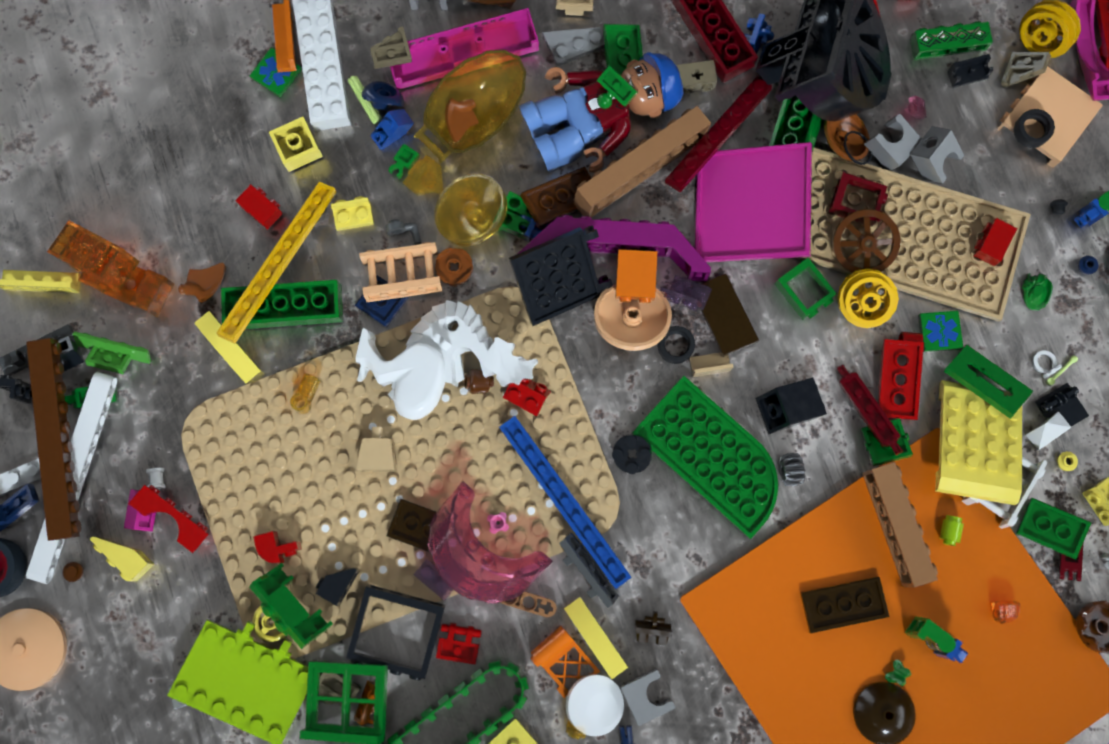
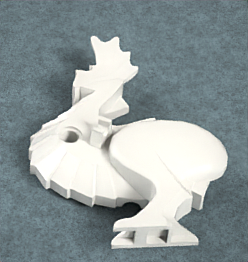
M446 300L443 304L432 306V310L421 317V321L410 331L412 334L406 343V349L392 360L386 361L381 356L375 346L374 333L368 332L365 328L362 329L356 354V362L361 365L357 381L362 382L366 378L368 371L371 370L380 385L392 384V390L388 396L394 401L395 409L399 415L411 420L425 417L437 406L445 383H451L458 387V382L465 379L461 354L464 352H473L479 359L484 377L497 375L502 387L510 383L519 385L523 379H533V368L538 364L537 359L526 361L524 357L514 356V343H507L499 337L494 338V342L489 337L486 327L483 326L481 315L477 314L471 305L467 306L459 301L455 303ZM458 323L457 329L452 331V326Z

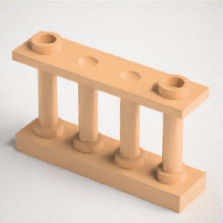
M424 242L419 245L378 251L368 250L364 253H359L362 264L368 265L369 286L362 287L366 302L443 292L440 277H435L432 255L438 254L436 243ZM424 256L427 277L415 279L413 258ZM405 259L408 280L396 282L394 261ZM386 262L388 283L377 285L375 263Z

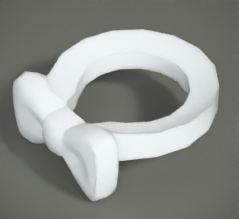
M1047 350L1037 352L1033 356L1032 365L1035 370L1043 374V378H1047L1062 368L1061 364L1057 365L1055 355ZM1040 355H1047L1051 358L1052 369L1050 371L1039 366L1038 357Z

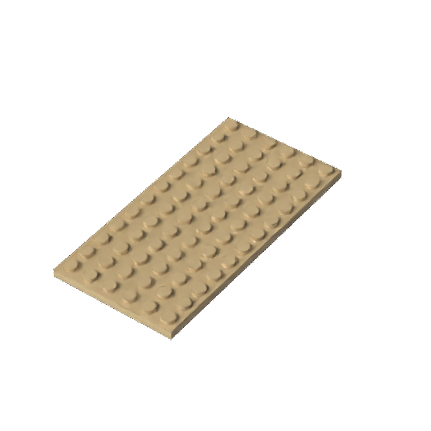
M813 149L811 257H796L797 259L805 260L809 258L813 264L848 275L852 274V272L846 270L838 262L833 252V235L836 227L844 218L828 213L838 179L843 172L887 186L886 193L888 198L886 203L882 204L880 210L888 215L897 225L901 243L896 259L882 273L892 280L897 290L998 322L1002 320L1031 214L873 165H859L853 161L845 160L837 154L821 149ZM847 184L841 205L855 210L874 209L878 194ZM998 218L1018 229L1002 261L996 266H992L973 256L976 251L974 246L980 238H983L985 233L982 231L985 225ZM882 220L876 222L872 227H870L871 234L880 225ZM855 221L851 222L862 234L864 233V224ZM886 226L877 239L892 238L888 226ZM845 228L841 240H857V237ZM870 240L865 242L866 247L871 244ZM892 244L880 245L877 248L887 257ZM841 247L845 259L858 249V247ZM864 252L850 264L863 268ZM871 252L870 267H873L882 261Z

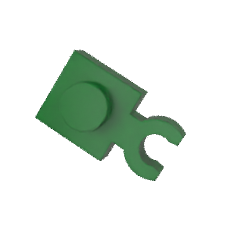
M403 144L393 158L396 164H392L389 167V173L392 174L394 170H399L396 176L398 179H401L404 174V168L410 171L419 158V153Z

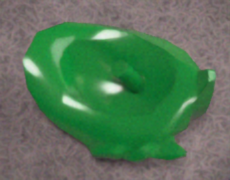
M1030 273L1027 274L1022 284L1026 306L1030 310L1039 311L1050 301L1053 285L1047 278V275L1040 273L1037 276H1031Z

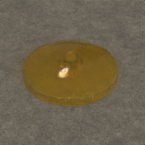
M468 174L459 177L451 182L438 198L434 214L437 229L449 242L458 246H474L488 240L499 230L506 217V194L498 182L490 176Z

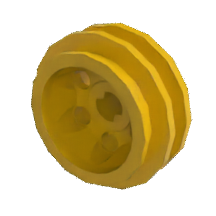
M1043 0L1035 4L1023 16L1019 26L1020 39L1025 48L1030 52H1049L1051 58L1065 54L1078 40L1081 31L1080 18L1076 11L1066 2L1059 0ZM1057 36H1061L1063 39L1059 41Z
M866 268L857 270L844 279L839 286L837 301L838 307L847 321L857 327L873 328L882 325L892 317L897 309L899 297L896 286L887 275L879 270ZM872 282V286L866 288L865 283ZM880 288L884 289V294L882 295L878 294ZM855 289L859 290L857 295H852ZM868 297L873 299L870 304H867L865 301ZM857 303L859 305L858 308L852 309V304Z

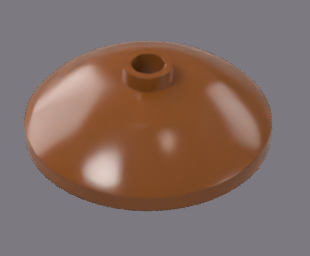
M857 115L835 122L825 120L824 133L829 146L841 158L852 161L844 149V137L850 131H857L869 140L870 137L865 124ZM851 133L847 136L846 146L850 155L858 161L867 155L869 149L864 145L866 142L861 136Z

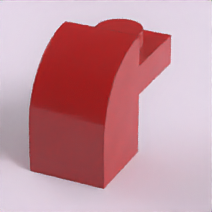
M275 531L253 536L257 553L263 560L269 563H285L284 554L285 558L297 555L298 550H302L301 542L299 541L280 545L278 532Z

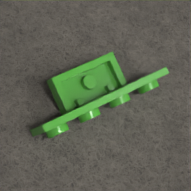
M75 331L73 333L77 346L91 349L85 360L88 366L124 374L131 360L151 363L149 351L143 347L111 341L104 337L91 336L88 333Z

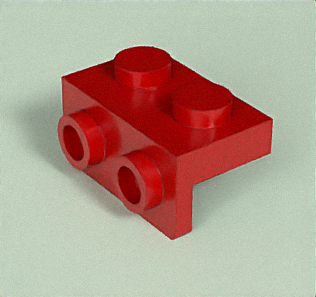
M523 379L519 385L510 383L503 398L537 417L551 391L541 383H536L530 379Z

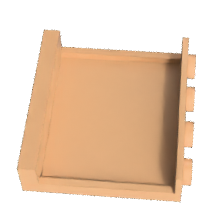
M1047 66L1045 73L1031 78L1033 80L1032 84H1027L1021 91L1023 96L1020 99L1017 97L1010 106L1012 108L1010 113L1006 112L999 120L1002 123L998 130L1005 126L1014 133L1015 122L1024 112L1030 109L1046 111L1054 120V134L1045 144L1036 149L1050 158L1047 164L1054 168L1062 161L1103 104L1098 101H1092L1090 95ZM1028 119L1024 122V129L1031 137L1041 138L1044 135V128L1037 120Z

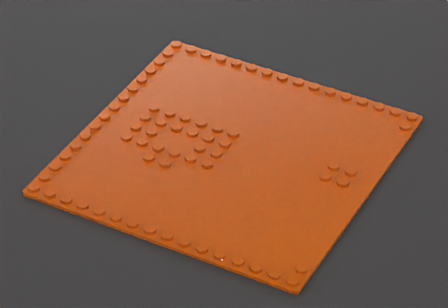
M940 428L933 429L910 445L913 453L912 457L893 461L901 469V480L903 485H906L908 488V499L916 510L915 518L917 524H920L923 529L922 538L924 543H927L930 548L931 554L929 557L937 568L938 575L936 576L938 580L918 587L902 586L865 480L861 477L680 598V602L773 744H875L866 739L858 730L853 715L854 704L857 696L867 686L878 682L890 683L885 679V675L893 672V662L895 660H900L904 667L911 671V676L906 678L904 686H900L897 682L892 684L899 686L910 696L916 712L913 730L906 739L898 744H1065L1109 713L1108 665L1099 652L1089 649L1082 642L1077 632L1075 618L1010 526L1004 529L999 528L1003 518L981 503H974L968 506L962 502L964 496L935 491L936 472L939 470ZM893 462L881 464V465H879L878 467L884 466V465H887V464H890V463H893ZM946 515L960 517L964 524L961 541L956 543L955 546L943 544V540L939 539L942 522L945 520ZM880 577L889 617L809 633L800 593ZM916 616L929 618L953 638L962 642L960 647L968 652V655L962 663L938 657L934 654L935 650L930 649L924 640L911 638L904 632ZM891 712L886 713V719L891 718Z

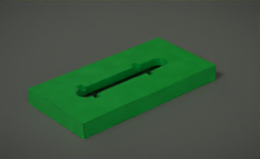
M968 345L963 348L944 370L946 374L1010 419L1033 393L1032 389ZM968 365L973 366L978 371L986 375L988 378L996 382L998 385L1006 389L1008 392L1011 393L1012 396L1004 395V392L996 388L987 380H985L981 376H977V373L969 369Z

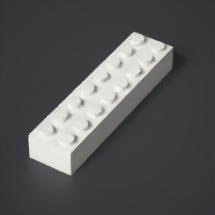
M292 0L310 123L315 131L350 126L352 124L333 0Z

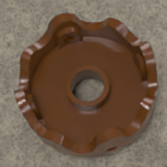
M1102 600L1088 603L1080 609L1077 615L1076 627L1078 635L1089 649L1099 653H1109V602ZM1098 622L1103 625V632L1098 630Z

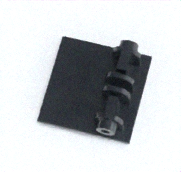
M1068 382L1035 401V404L1046 420L1059 412L1068 424L1073 426L1089 416L1077 398L1078 388L1076 386L1071 387Z

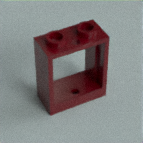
M843 172L841 174L828 213L845 218L850 213L857 211L841 205L847 184L877 193L878 196L873 210L883 213L880 209L888 198L886 193L887 186ZM870 216V227L879 222L880 219ZM863 217L854 221L863 224Z

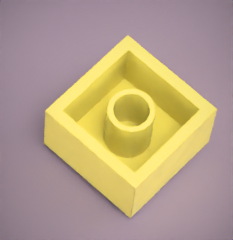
M304 117L269 131L278 154L288 172L323 157Z

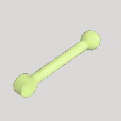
M1071 356L1070 361H1068L1052 378H1048L1046 380L1047 385H1054L1055 380L1072 363H1076L1078 361L1077 356Z

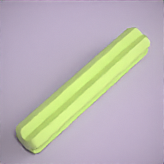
M351 76L348 79L350 87L372 124H379L382 117L377 109L372 106V101L363 99L361 93L364 87L358 77Z

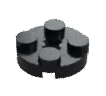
M628 434L616 442L612 457L619 469L629 474H635L645 470L651 463L652 447L645 437L638 434ZM635 449L637 451V458H630L628 450L632 451Z

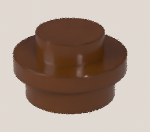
M70 562L63 568V577L69 582L80 580L84 573L82 565L78 562Z

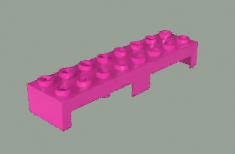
M529 8L407 41L412 62L390 66L396 88L399 90L539 51V41Z

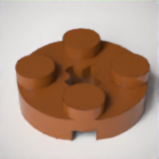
M447 248L440 252L436 258L435 272L440 277V280L452 287L462 285L469 280L473 273L472 259L463 249ZM451 263H453V264L458 263V264H459V265H458V270H456V271H455V270H452V271H451V270H450V268H451L450 264H451Z

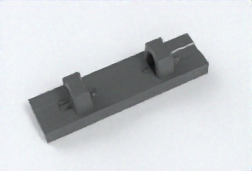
M67 324L37 340L52 338L59 341L70 336L75 342L73 337L74 331L72 326ZM27 345L0 357V365L4 375L12 376L29 367Z
M572 532L569 533L559 543L567 553L563 562L566 566L571 563L576 565L591 585L586 592L590 598L598 595L607 608L615 603L619 595Z

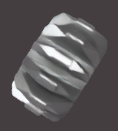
M787 453L781 456L779 470L784 485L792 487L803 484L806 477L803 458L799 453Z

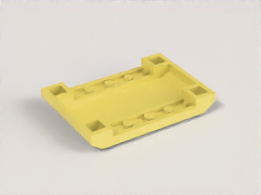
M941 380L939 383V401H941L939 470L936 472L935 491L1017 505L1022 492V406L1010 419L961 383ZM1001 390L1004 392V395L1012 396L1010 392Z

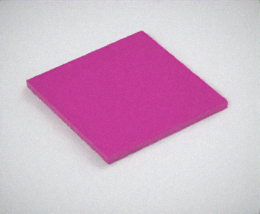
M812 143L720 150L713 155L697 174L695 250L706 262L811 257Z

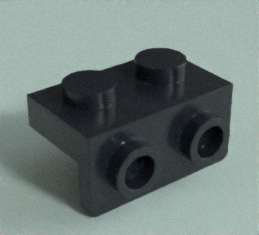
M0 375V389L9 391L10 399L31 404V384L23 382L22 379L13 378L10 375Z

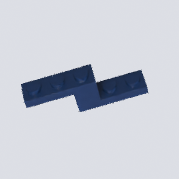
M27 483L0 505V532L40 501L34 484Z

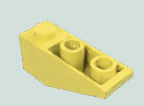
M92 536L90 538L94 543L93 548L97 552L103 553L107 557L106 561L114 568L117 567L120 571V576L126 581H138L154 565L139 549L102 537Z

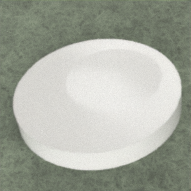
M597 674L584 676L577 680L568 692L566 698L568 719L574 728L586 735L601 736L609 733L617 726L623 715L624 699L618 685L608 677Z

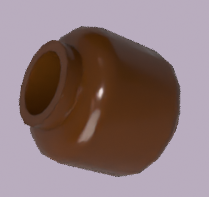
M470 369L465 374L464 386L470 393L487 394L490 387L493 388L494 377L489 376L485 378L482 369Z

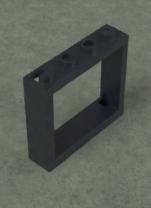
M368 584L365 588L346 658L351 659V663L388 665L389 672L394 675H401L403 673L409 675V678L420 681L421 678L425 679L445 604ZM370 596L436 614L422 669L355 652Z

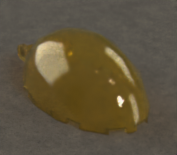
M506 50L485 51L482 54L464 60L439 82L427 102L423 116L424 126L414 137L416 139L419 138L439 159L438 162L440 164L452 153H463L483 145L499 133L512 117L525 91L526 70L521 58ZM451 98L457 101L473 99L476 102V107L473 111L479 123L468 128L463 137L455 143L446 125V105ZM427 129L448 149L445 154L426 136L424 132Z

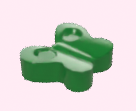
M895 660L893 662V672L887 673L885 679L890 683L897 682L900 686H904L906 678L911 676V671L905 668L900 660Z

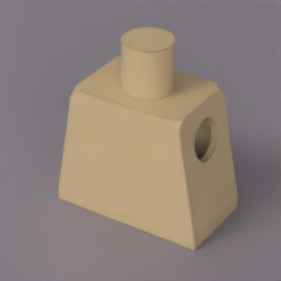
M372 427V438L362 439L356 470L360 472H397L393 440L384 438V427Z

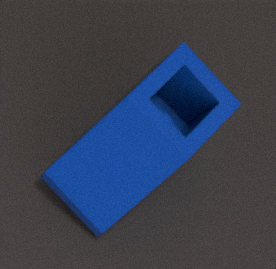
M404 109L388 111L370 136L378 148L383 150L405 136L414 122Z

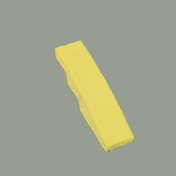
M210 311L194 322L207 340L245 383L261 371L237 342L234 344L217 335L216 332L222 324Z
M580 597L564 608L611 679L628 668Z

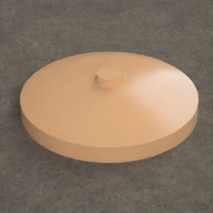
M616 284L605 289L597 299L594 309L595 326L599 334L608 343L617 348L630 351L644 350L659 343L668 333L672 319L671 306L665 295L657 288L654 301L651 300V303H639V300L631 299V302H620L619 299H615Z
M35 608L18 609L0 618V685L11 690L24 691L38 688L52 680L61 669L67 653V639L59 621L48 612Z

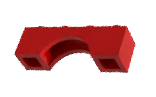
M144 485L128 504L145 517L156 512L171 515L179 527L177 542L194 553L209 535L206 532L208 528L201 522L197 524L192 522L190 519L193 516L184 509L179 512L174 508L176 503L168 497L165 500L158 495L160 491L153 485L149 487Z

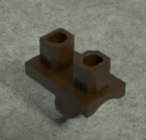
M653 611L652 617L645 616L644 621L635 620V633L637 634L638 643H648V636L654 635L656 636V644L666 646L669 637H672L671 624H666L665 618H659L657 611Z

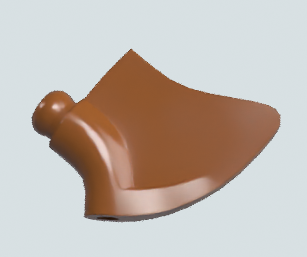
M451 98L446 105V125L455 143L463 137L468 128L479 123L473 111L476 107V102L473 99L457 101Z
M219 263L201 270L189 269L186 283L180 284L178 287L179 293L195 296L201 303L207 301L215 294L222 283L226 270L225 264Z

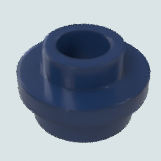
M1084 256L1078 262V269L1083 274L1090 275L1098 270V261L1093 256Z

